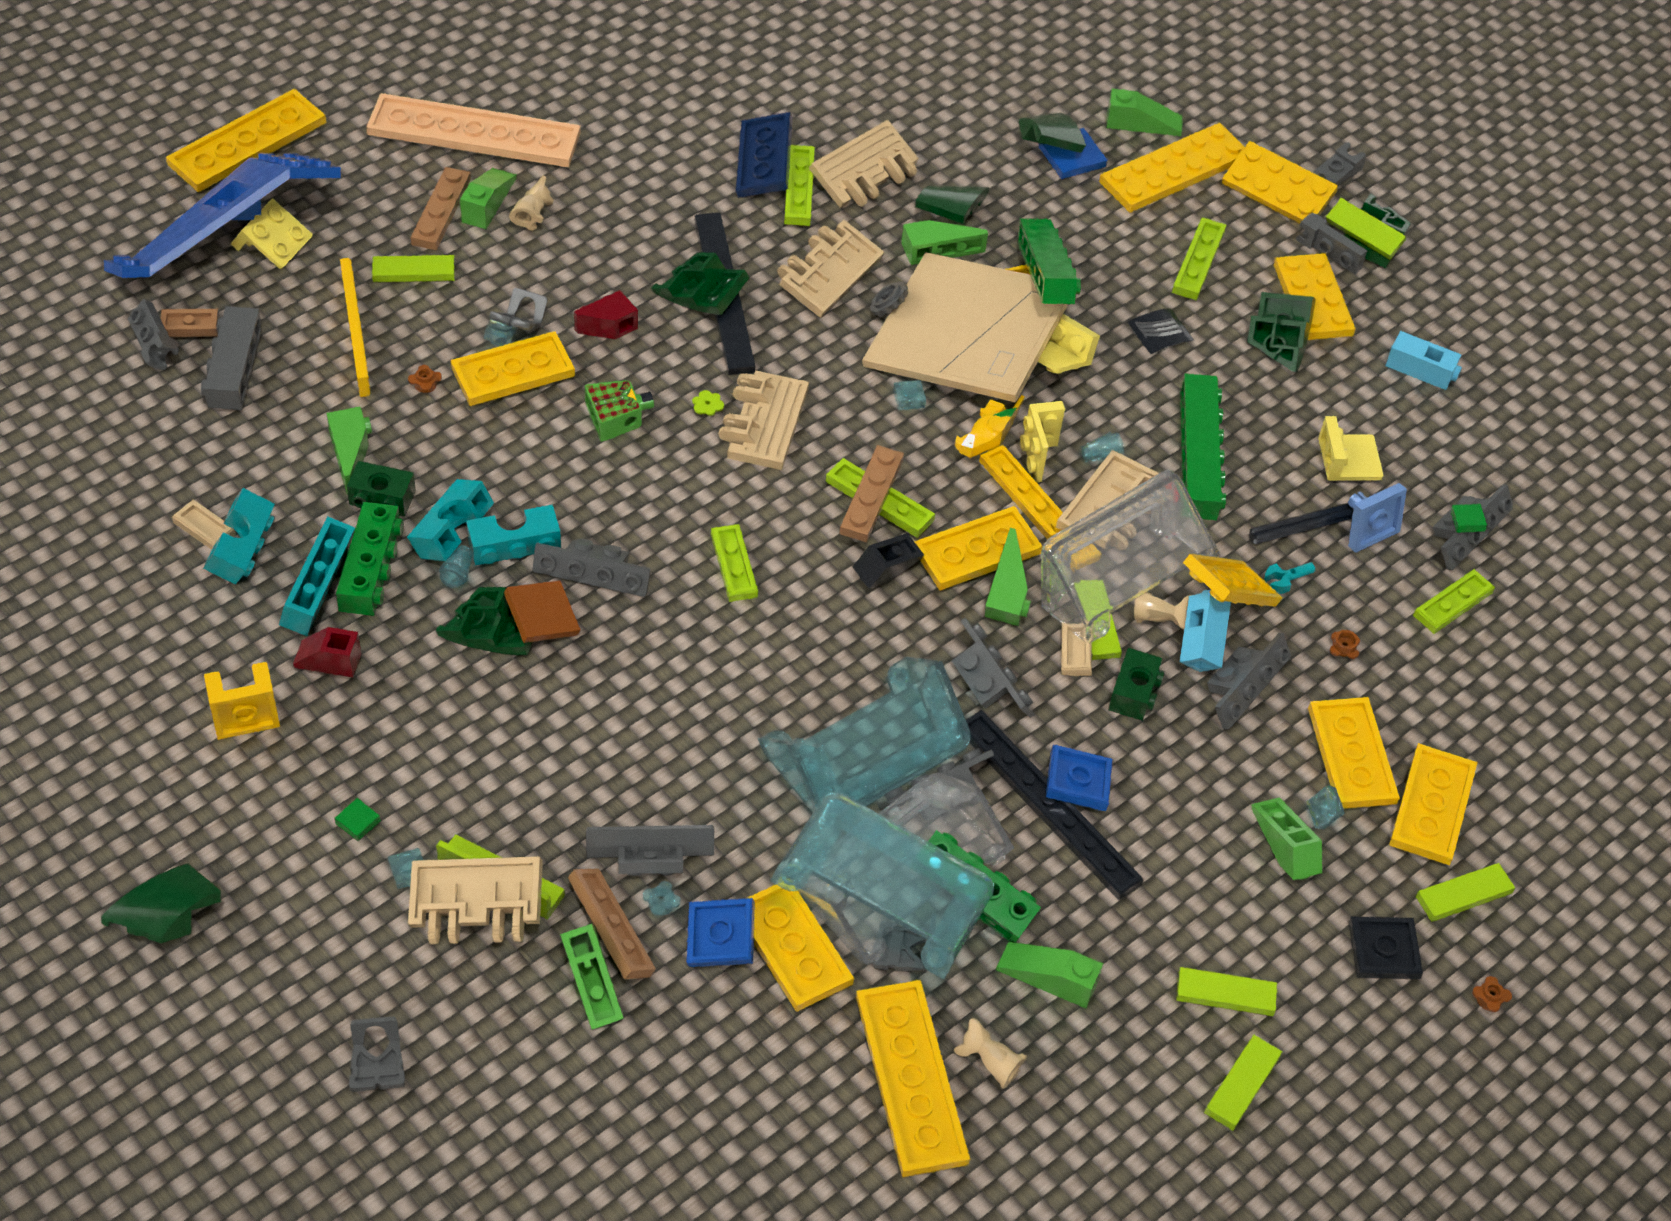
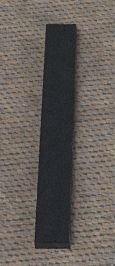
M721 212L695 215L694 222L701 252L716 253L726 269H733ZM738 293L722 315L715 314L728 375L755 373L756 369Z
M982 710L958 724V732L975 749L979 748L981 753L992 749L994 755L985 760L1118 900L1142 885L1144 878L1072 803L1046 797L1048 778Z

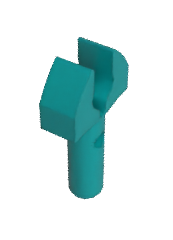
M1309 562L1289 570H1283L1276 563L1268 567L1263 580L1265 582L1271 579L1280 580L1272 582L1270 586L1278 594H1284L1290 591L1292 585L1290 581L1314 573L1315 565Z

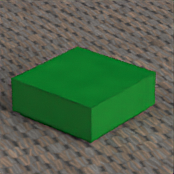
M1481 504L1452 505L1451 515L1457 533L1485 532L1487 523Z
M358 798L334 818L335 824L357 841L381 822L380 815Z

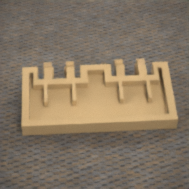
M886 120L813 162L809 169L839 208L847 205L851 198L862 207L867 203L865 193L871 199L877 198L879 196L877 186L886 182L889 176L897 184H901L906 179L904 174H907L909 177L916 175L917 168L915 164L919 158L889 120Z
M845 220L837 226L835 231L831 230L830 227L822 226L818 230L819 236L813 235L808 242L812 250L806 255L804 261L793 255L788 258L787 265H781L777 269L779 277L782 279L779 285L820 318L884 254L883 250Z
M755 371L754 375L740 374L737 379L739 386L734 388L732 394L735 399L744 402L741 414H726L723 419L725 426H722L718 433L720 439L730 442L727 458L782 470L807 396L809 382Z
M1112 450L1059 517L1056 528L1105 553L1109 549L1120 554L1125 553L1129 548L1128 542H1134L1138 536L1136 530L1132 526L1130 527L1128 523L1136 513L1147 518L1152 517L1156 512L1155 507L1160 506L1164 501L1163 495L1155 490L1162 474Z
M541 857L412 861L408 925L411 928L425 927L426 913H429L428 940L430 944H438L441 936V916H449L447 935L449 942L454 944L460 940L461 926L489 925L490 911H493V941H503L505 914H513L512 937L514 942H522L525 924H540L543 860Z

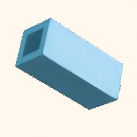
M1400 331L1391 348L1386 367L1447 390L1451 380L1456 382L1462 370V367L1458 365L1461 354Z
M1204 590L1200 594L1189 596L1180 655V663L1199 672L1222 668L1231 602L1224 601L1222 603L1216 600L1209 593L1210 590Z

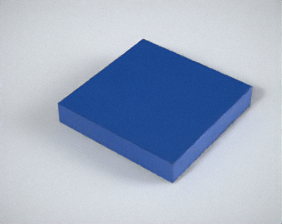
M1084 128L1080 129L1086 143L1082 153L1039 143L1038 145L1061 179L1107 166L1106 157Z
M1053 744L1050 751L1046 797L1106 812L1109 805L1113 759Z
M753 898L689 902L687 965L689 967L753 964L755 901Z

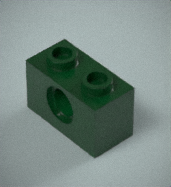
M358 461L347 484L349 505L362 508L363 502L394 505L399 508V516L405 517L416 492L414 472Z
M1128 648L1112 693L1108 711L1143 721L1146 710L1153 711L1157 694L1152 693L1154 687L1160 688L1165 671L1160 670L1163 658Z

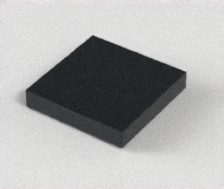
M1350 917L1349 929L1357 978L1421 979L1423 970L1414 918Z

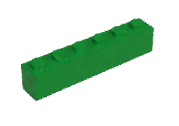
M1020 218L1018 245L1042 304H1075L1076 295H1079L1081 291V280L1077 278L1076 268L1072 267L1071 258L1067 256V248L1063 247V240L1058 236V228L1054 227L1051 219Z
M1185 373L1180 390L1182 488L1185 493L1183 518L1217 521L1220 509L1224 510L1226 505V493H1223L1221 490L1225 484V471H1221V467L1224 464L1225 451L1220 450V445L1222 446L1224 439V429H1219V425L1222 424L1223 408H1219L1218 405L1221 404L1222 388H1218V376Z

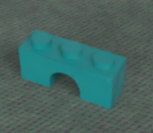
M456 479L407 538L420 559L446 561L462 542L455 528L467 520L482 518L494 504V501L482 481Z
M242 488L234 499L223 523L233 528L240 538L232 537L223 532L212 547L203 569L235 585L242 576L248 577L255 564V561L251 560L253 553L258 554L265 541L261 535L263 531L267 532L275 518L270 515L275 503Z
M553 504L525 509V524L517 530L501 528L497 523L495 515L467 520V537L475 566L533 555L536 543L561 548V531Z

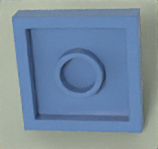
M1398 483L1370 497H1366L1362 492H1357V494H1353L1350 497L1348 505L1353 508L1348 547L1355 553L1400 532L1407 492L1403 485Z

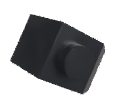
M906 533L869 545L853 565V569L866 586L872 589L889 583L922 559L924 554L910 535Z

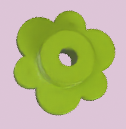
M708 390L699 392V395L692 399L695 413L713 416L715 411L723 410L724 403L720 400L721 396L718 393L712 394Z

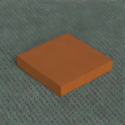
M560 580L510 586L505 589L504 595L524 643L571 637L579 634L581 629Z

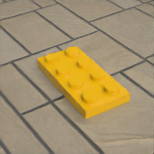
M1251 141L1247 143L1222 178V184L1299 224L1311 213H1316L1320 216L1338 190V185Z
M1326 253L1276 257L1274 267L1284 294L1316 298L1308 340L1354 336L1356 328Z
M556 331L451 360L452 371L469 406L575 376V368Z
M1015 506L914 541L924 554L920 561L939 591L997 570L1010 528L1016 529L1022 561L1041 554L1043 548Z
M1189 554L1183 562L1190 569V576L1200 583H1205L1211 589L1209 591L1211 596L1222 603L1227 601L1234 604L1245 603L1261 607L1264 605L1276 607L1283 598L1244 561Z
M1369 697L1310 701L1308 710L1337 809L1396 805L1400 797Z
M1418 743L1389 846L1450 866L1478 762Z
M790 878L747 897L753 898L755 901L754 945L796 1012L854 984L853 975Z

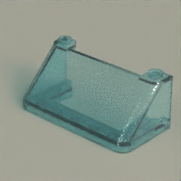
M905 657L894 663L887 672L890 693L805 740L799 737L792 740L789 734L778 730L758 738L766 757L818 820L829 824L840 822L885 796V793L906 784L963 751L968 746L971 738L970 729L942 661Z
M838 792L830 793L820 801L770 880L783 889L797 891L803 888L811 875L927 939L921 952V961L928 971L942 979L946 978L956 963L994 891L991 878L982 871Z

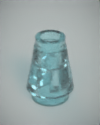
M1108 432L1081 446V453L1085 462L1105 460L1112 450L1124 454L1123 441L1118 432L1113 434Z
M464 545L458 546L439 569L440 579L446 586L457 588L467 581L473 552L469 547Z

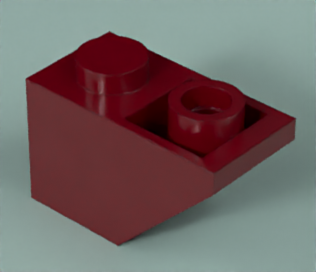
M621 290L606 295L574 311V330L577 334L618 339L638 329V309Z
M327 627L303 639L293 662V667L353 678L362 654L359 633Z

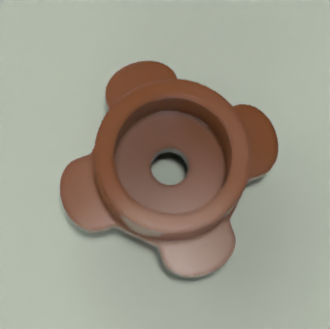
M427 365L419 366L417 372L408 377V382L414 385L415 389L421 393L432 392L437 387V382L442 380V374L432 371Z
M1341 630L1332 633L1331 640L1333 645L1330 647L1332 655L1348 656L1350 659H1356L1359 656L1357 646L1360 643V638L1354 632Z
M1488 976L1484 981L1485 983L1474 987L1472 994L1483 1009L1497 1012L1502 1003L1511 1000L1512 993L1510 990L1504 989L1498 983L1497 978Z

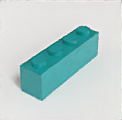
M327 516L284 604L279 622L280 626L308 636L350 547L355 527Z

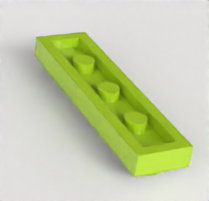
M791 145L784 224L810 226L813 173L809 167L814 162L815 146Z
M1201 218L1173 285L1172 293L1197 301L1224 236L1226 224Z
M842 458L826 474V482L853 498L865 471ZM892 487L879 514L916 538L935 519V513Z

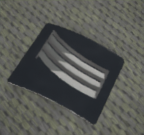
M1171 308L1152 311L1127 322L1149 354L1172 345L1194 341Z

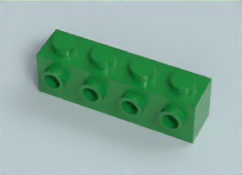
M363 502L336 591L339 612L374 616L377 605H382L384 599L383 584L384 581H389L391 574L390 559H395L396 538L402 535L404 528V519L399 517L398 506Z
M936 830L916 856L910 868L1006 940L1016 942L1041 908L1036 904V899L1030 893L1024 890L1018 891L1010 885L1009 878L999 871L993 872L987 868L980 856L974 852L967 853L960 848L958 841L953 836Z

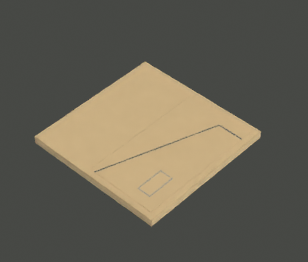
M925 252L906 285L909 293L904 298L905 301L898 306V309L895 308L888 315L862 359L863 367L1016 402L1068 304H1042L1032 277L1029 274Z

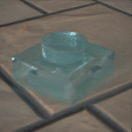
M490 319L483 339L490 340L496 346L510 344L515 337L517 328Z
M921 380L894 382L893 391L898 410L925 408L926 398Z
M1327 785L1306 801L1315 828L1324 830L1345 814L1336 787Z
M419 848L388 857L397 890L411 885L412 861L423 860Z

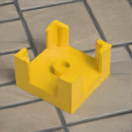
M267 662L252 665L255 685L223 691L220 672L204 674L209 705L218 740L280 727Z

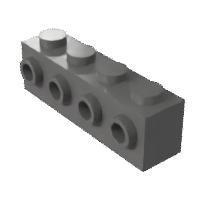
M225 306L223 317L218 318V337H214L212 341L213 356L207 360V379H202L201 394L206 396L208 408L242 410L262 331L260 312L257 308Z

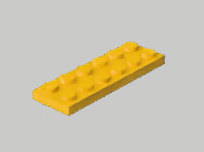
M292 89L166 156L167 165L197 192H200L226 178L248 158H258V153H272L326 123V115L297 90Z
M1219 122L1100 174L1099 182L1131 213L1229 169L1245 146Z
M921 980L856 991V1000L902 1178L969 1165V1153Z

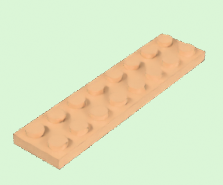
M380 93L366 127L367 135L563 167L570 166L581 134V125Z

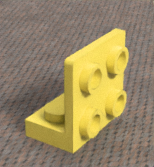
M272 198L261 209V215H256L254 220H251L240 231L231 245L237 251H240L245 244L249 247L253 245L279 269H282L309 241L313 234Z
M1063 314L1038 362L1046 366L1049 372L1055 374L1091 365L1100 335Z
M1063 401L1029 404L1028 415L1024 417L1025 432L1024 435L1020 436V445L1022 451L1027 453L1028 472L1033 473L1036 482H1042L1048 448L1058 446L1065 412Z
M1325 416L1318 440L1328 481L1382 480L1383 471L1374 435H1343V429L1339 428L1336 416Z

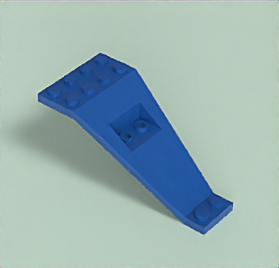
M258 153V158H248L133 258H130L129 255H114L113 260H104V271L121 278L150 277L230 220H254V215H261V198L287 180L341 178V167L331 165L329 160L310 158V156L299 155L298 153H283V156L273 153Z

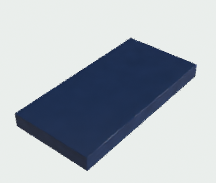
M790 112L741 121L736 181L738 198L788 189L793 120Z

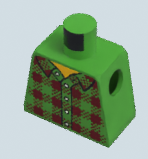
M627 380L585 385V405L601 442L639 428L642 425V410L654 408L652 393L645 392L636 395L631 382Z

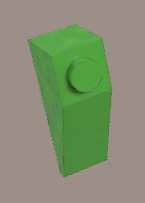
M1111 89L1106 128L1181 136L1182 115L1137 91Z
M491 168L470 182L460 198L462 223L487 229L517 179V175Z
M926 220L903 224L901 244L910 264L915 265L919 264L925 252L950 258L986 252L988 232L986 229Z
M360 406L326 413L330 437L347 495V484L357 462H364L369 447L367 434L372 433L369 417H363Z
M1010 528L985 605V617L1019 626L1021 617L1027 618L1031 601L1027 600L1028 588L1016 529Z
M1280 797L1251 804L1252 811L1279 865L1293 880L1307 879L1312 875L1322 873V840Z
M594 924L560 934L591 1029L593 1030L624 1019Z
M1008 942L996 967V971L1086 1009L1098 984L1103 963L1071 950Z

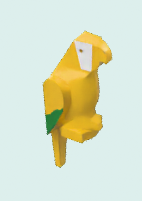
M1021 395L1012 409H1006L1004 404L990 399L985 408L980 409L981 418L975 422L971 432L961 438L956 436L954 445L959 453L972 458L987 450L990 451L1001 446L1014 423V419L1025 396Z

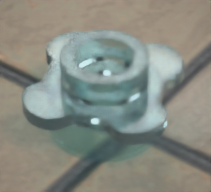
M662 881L658 887L645 889L643 892V900L649 902V908L654 915H666L673 908H677L680 905V897L673 893L672 884L667 881Z

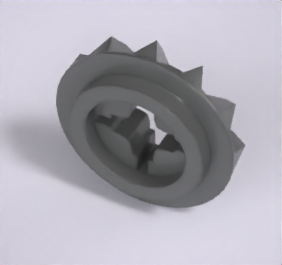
M904 282L888 284L874 296L870 310L874 315H879L880 317L886 313L890 314L892 310L898 309V306L905 301L904 298L909 293L908 287Z

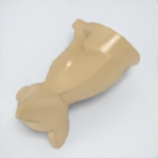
M542 175L539 181L526 191L525 196L517 201L509 214L511 222L530 231L537 229L536 222L542 223L543 216L540 215V212L543 210L544 205L550 206L554 202V199L550 196V190L545 185L546 176Z
M1140 588L1137 590L1135 599V620L1137 623H1141L1144 620L1154 622L1173 621L1184 630L1188 600L1191 595L1184 597L1179 604L1174 606L1152 596L1149 592L1142 591Z
M975 1018L969 1020V1029L964 1035L963 1043L954 1049L957 1055L963 1057L979 1053L985 1067L994 1076L995 1080L1000 1083L1002 1089L1006 1088L1020 1072L1021 1065L1027 1058L1023 1053L1018 1055L1003 1043L991 1040L988 1030Z

